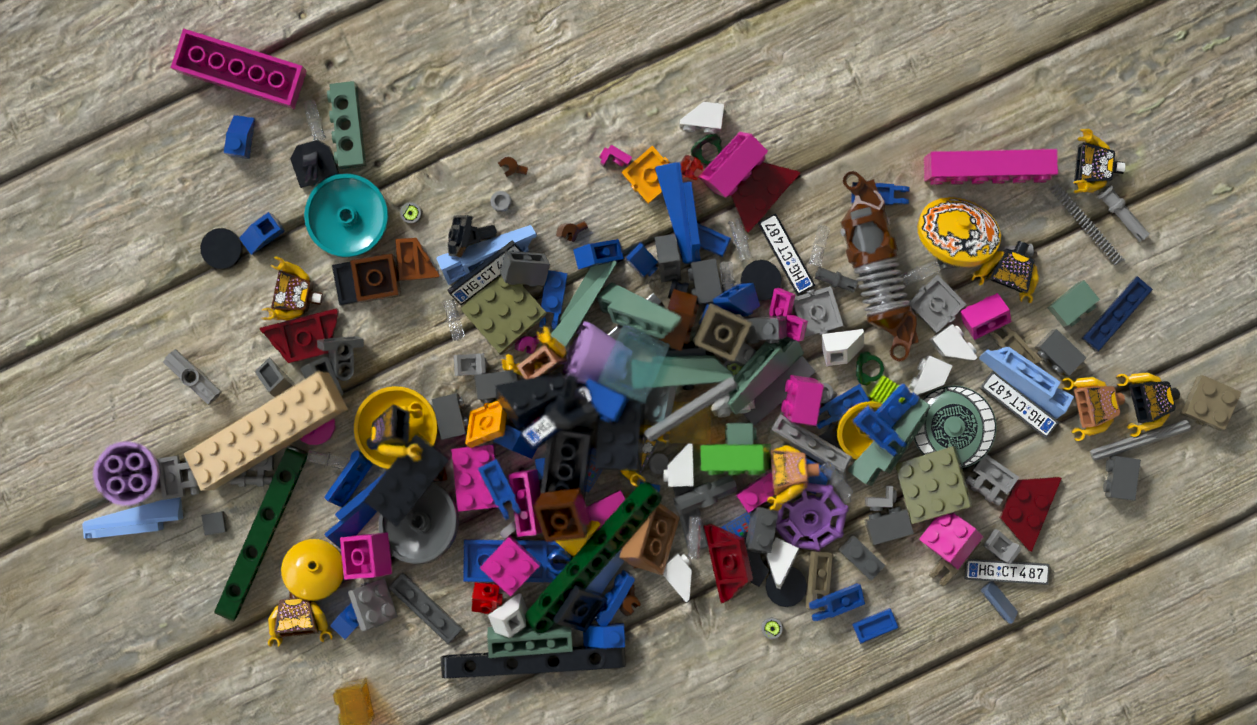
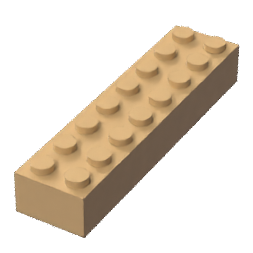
M318 371L184 453V456L200 490H215L348 409L330 373Z

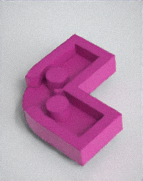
M775 288L769 315L787 316V337L796 341H803L808 321L791 314L796 294L781 288Z

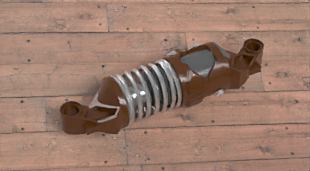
M849 171L843 177V184L855 195V200L840 222L842 227L841 235L845 238L847 245L846 255L848 262L855 268L853 270L855 271L854 273L859 274L856 280L863 281V284L859 285L858 288H869V290L862 292L860 295H876L862 302L864 304L877 302L865 308L867 312L873 311L866 314L867 322L893 335L894 340L890 349V355L895 361H903L908 357L911 345L919 342L916 333L917 317L912 311V307L909 306L910 301H898L905 298L908 294L904 292L897 293L904 290L906 286H894L901 283L903 278H896L902 271L895 270L899 266V263L895 262L898 259V247L895 237H892L890 231V219L886 216L885 201L878 193L874 179L866 181L859 173ZM850 176L858 177L859 182L854 187L847 184ZM895 347H904L906 350L905 356L902 358L896 357L894 354Z

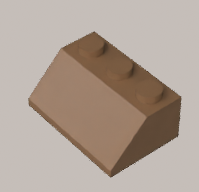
M660 503L644 524L622 547L619 557L631 566L663 575L680 517Z

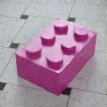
M739 132L698 178L714 194L723 197L731 196L737 190V185L741 180L745 181L751 175L753 167L760 165L765 160V154L768 150L752 134Z
M495 444L451 449L458 511L498 507L477 469L496 459Z

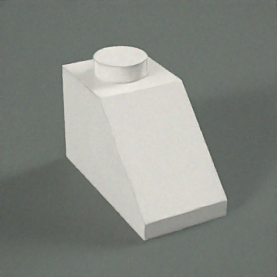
M692 443L687 444L669 462L667 469H663L664 482H668V487L693 486Z
M775 538L771 553L767 554V562L776 588L781 589L798 555L799 548L778 538Z
M677 552L667 561L663 576L687 602L690 597L692 573L689 565L692 563L685 554L680 556Z

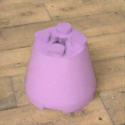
M583 321L576 331V334L579 336L575 337L573 344L570 345L563 373L566 375H576V384H586L587 379H590L600 385H618L620 380L623 381L626 376L627 369H625V365L631 358L632 350H629L595 325Z
M129 441L118 442L108 446L95 462L93 470L94 483L99 493H102L104 497L114 504L124 506L137 504L147 499L155 490L160 476L159 463L153 453L145 446ZM140 470V474H134L133 471Z

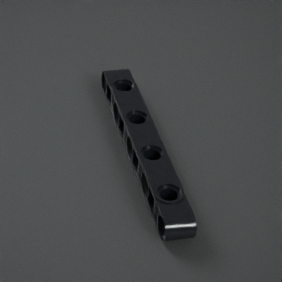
M582 646L572 647L573 652L489 658L488 652L444 655L440 657L441 677L465 678L626 667L625 647L595 648ZM598 653L601 656V660L596 663L592 662L590 655ZM555 655L559 658L560 662L557 665H552L549 663L548 658ZM515 658L518 661V666L510 667L507 664V660ZM469 660L474 661L476 669L469 670L466 667V662Z

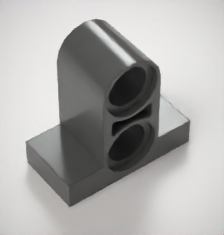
M675 234L654 237L661 283L673 281V278L681 280L680 257Z
M359 336L317 340V348L329 351V362L336 377L343 381L352 378L354 374L353 348L364 347V339ZM344 345V351L338 354L339 346ZM345 365L344 373L339 375V368Z

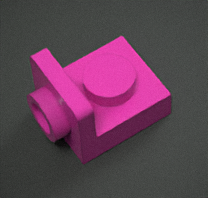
M610 145L608 149L605 147L599 156L602 159L600 162L602 166L606 165L610 157L613 158L612 162L620 167H623V165L628 167L632 161L630 155L613 145Z

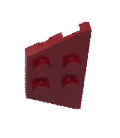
M762 162L760 165L753 167L751 175L745 181L741 180L731 198L747 233L753 229L799 176V171Z
M336 308L260 327V331L269 339L275 349L281 353L287 363L329 354V351L317 348V340L333 338L339 310Z
M1062 478L1018 479L1008 494L999 519L1011 530L1013 535L1020 540L1028 551H1033Z
M713 524L704 525L720 603H725L753 580L745 540Z

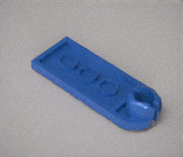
M464 539L463 582H494L480 567L505 540ZM516 540L541 563L525 582L551 583L568 564L553 563V559L572 560V556L555 541Z

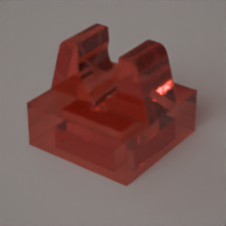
M685 154L680 163L682 177L697 181L698 177L694 173L696 169L703 171L704 167L701 165V161L696 157Z

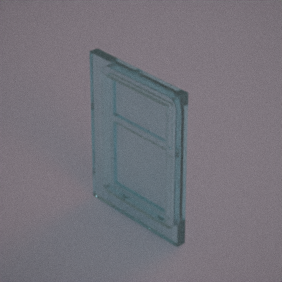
M624 324L598 383L645 403L670 345Z

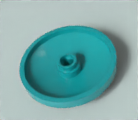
M338 174L323 180L313 189L306 202L304 219L308 234L322 250L339 257H356L367 253L380 242L387 229L389 213L383 194L373 183L358 175Z

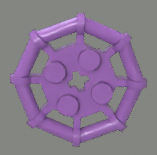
M807 483L808 487L802 491V498L794 503L788 501L782 504V508L777 511L776 530L787 543L797 548L821 552L820 549L837 538L843 537L846 514L849 508L835 493L832 485ZM806 491L823 494L820 498L816 497L815 495L807 496ZM829 497L837 508L830 509L825 502L826 499ZM784 507L790 509L787 519H782ZM806 514H814V520H805ZM838 515L836 527L831 526L832 516ZM790 525L795 532L794 536H791L784 526ZM827 531L830 532V534L818 541L819 536ZM809 536L814 542L799 540V538Z

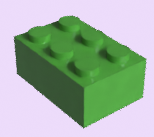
M771 444L701 445V471H707V475L724 474L725 471H728V475L744 474L745 471H749V475L764 474L765 470L771 469Z

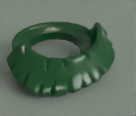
M717 134L706 135L698 140L691 149L692 159H697L702 164L709 165L712 161H707L703 158L702 146L710 143L716 146L719 154L722 151V140Z
M868 351L859 354L856 362V377H858L857 380L860 384L868 386L871 382L881 378L884 373V364L879 357L871 355ZM869 360H875L880 365V371L874 377H870L862 371L863 364Z

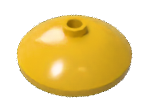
M873 401L859 403L850 408L841 418L837 429V439L842 450L849 456H852L853 459L857 460L874 442L854 423L853 419L867 406L876 412L882 403Z
M308 539L297 543L287 552L282 562L281 574L286 588L294 596L307 601H317L329 597L339 588L344 578L341 553L335 546L320 539ZM315 563L317 566L315 569H310L309 565Z

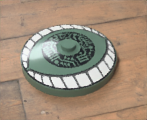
M945 386L932 391L922 399L930 404V408L925 413L926 421L914 438L915 444L922 455L955 446L961 468L975 464L988 453L996 436V419L991 406L979 393L963 386Z

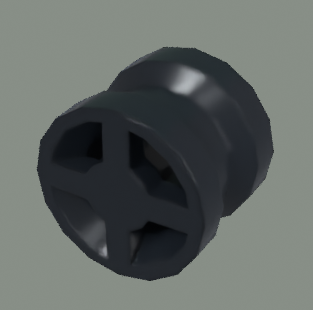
M673 278L667 298L671 299L673 289L687 293L689 283H680L677 279Z

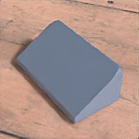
M990 581L981 588V592L1005 622L1012 624L1017 616V610L993 581Z

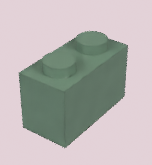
M1083 280L1077 282L1047 308L1063 327L1068 325L1072 327L1081 320L1079 316L1084 312L1088 314L1097 307L1095 303L1100 299Z
M725 423V444L753 445V440L757 439V429L753 427V423Z

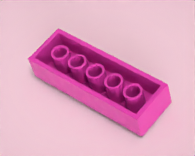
M184 28L171 64V69L177 73L294 110L307 72L301 65Z
M1057 149L930 152L924 157V182H930V185H943L947 181H951V185H961L967 181H972V184H984L987 181H992V184H1004L1005 181L1013 180L1014 184L1026 183L1029 180H1033L1034 183H1046V180H1051V177L1058 174Z

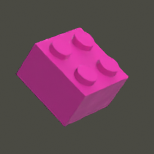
M790 375V380H787L785 385L787 398L783 400L781 411L784 412L783 415L791 422L816 426L824 384L814 378Z
M951 513L935 518L919 540L956 569H959L984 536L959 516Z
M388 532L340 538L344 579L370 578L392 574Z
M510 535L480 569L511 597L541 563Z

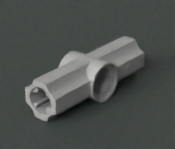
M174 349L165 357L163 363L181 379L183 384L189 386L208 405L218 398L222 391L177 349ZM192 371L196 374V380L193 383L188 379V375Z

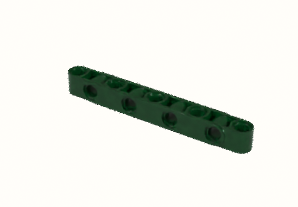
M292 445L287 446L224 587L214 614L233 622L238 617L307 461L308 452ZM285 470L291 473V480L289 482L285 481L282 477ZM268 508L274 511L275 515L272 520L266 516ZM250 547L257 549L258 554L256 557H252L249 554ZM234 585L240 587V595L233 593L232 587Z
M641 483L621 503L529 608L525 618L537 634L545 633L555 623L553 618L575 585L587 588L659 506L662 496L651 483Z

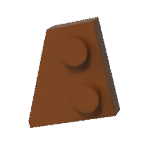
M417 238L395 239L399 281L439 278V273L434 268Z

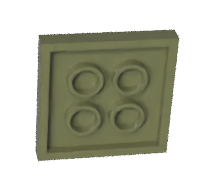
M502 275L477 293L461 308L462 312L500 355L547 315L546 311L522 284L510 285L505 283Z
M955 446L896 464L895 467L912 524L973 507Z

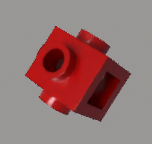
M475 582L472 595V612L490 614L498 606H502L503 594L499 593L500 586L491 583Z

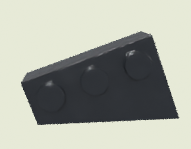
M559 372L495 385L496 399L517 429L544 415L548 403L558 397V392L563 391L564 376Z

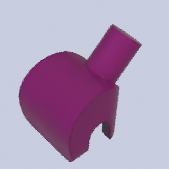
M538 335L534 337L522 336L515 342V350L524 352L525 347H527L526 353L534 354L537 344L540 343Z

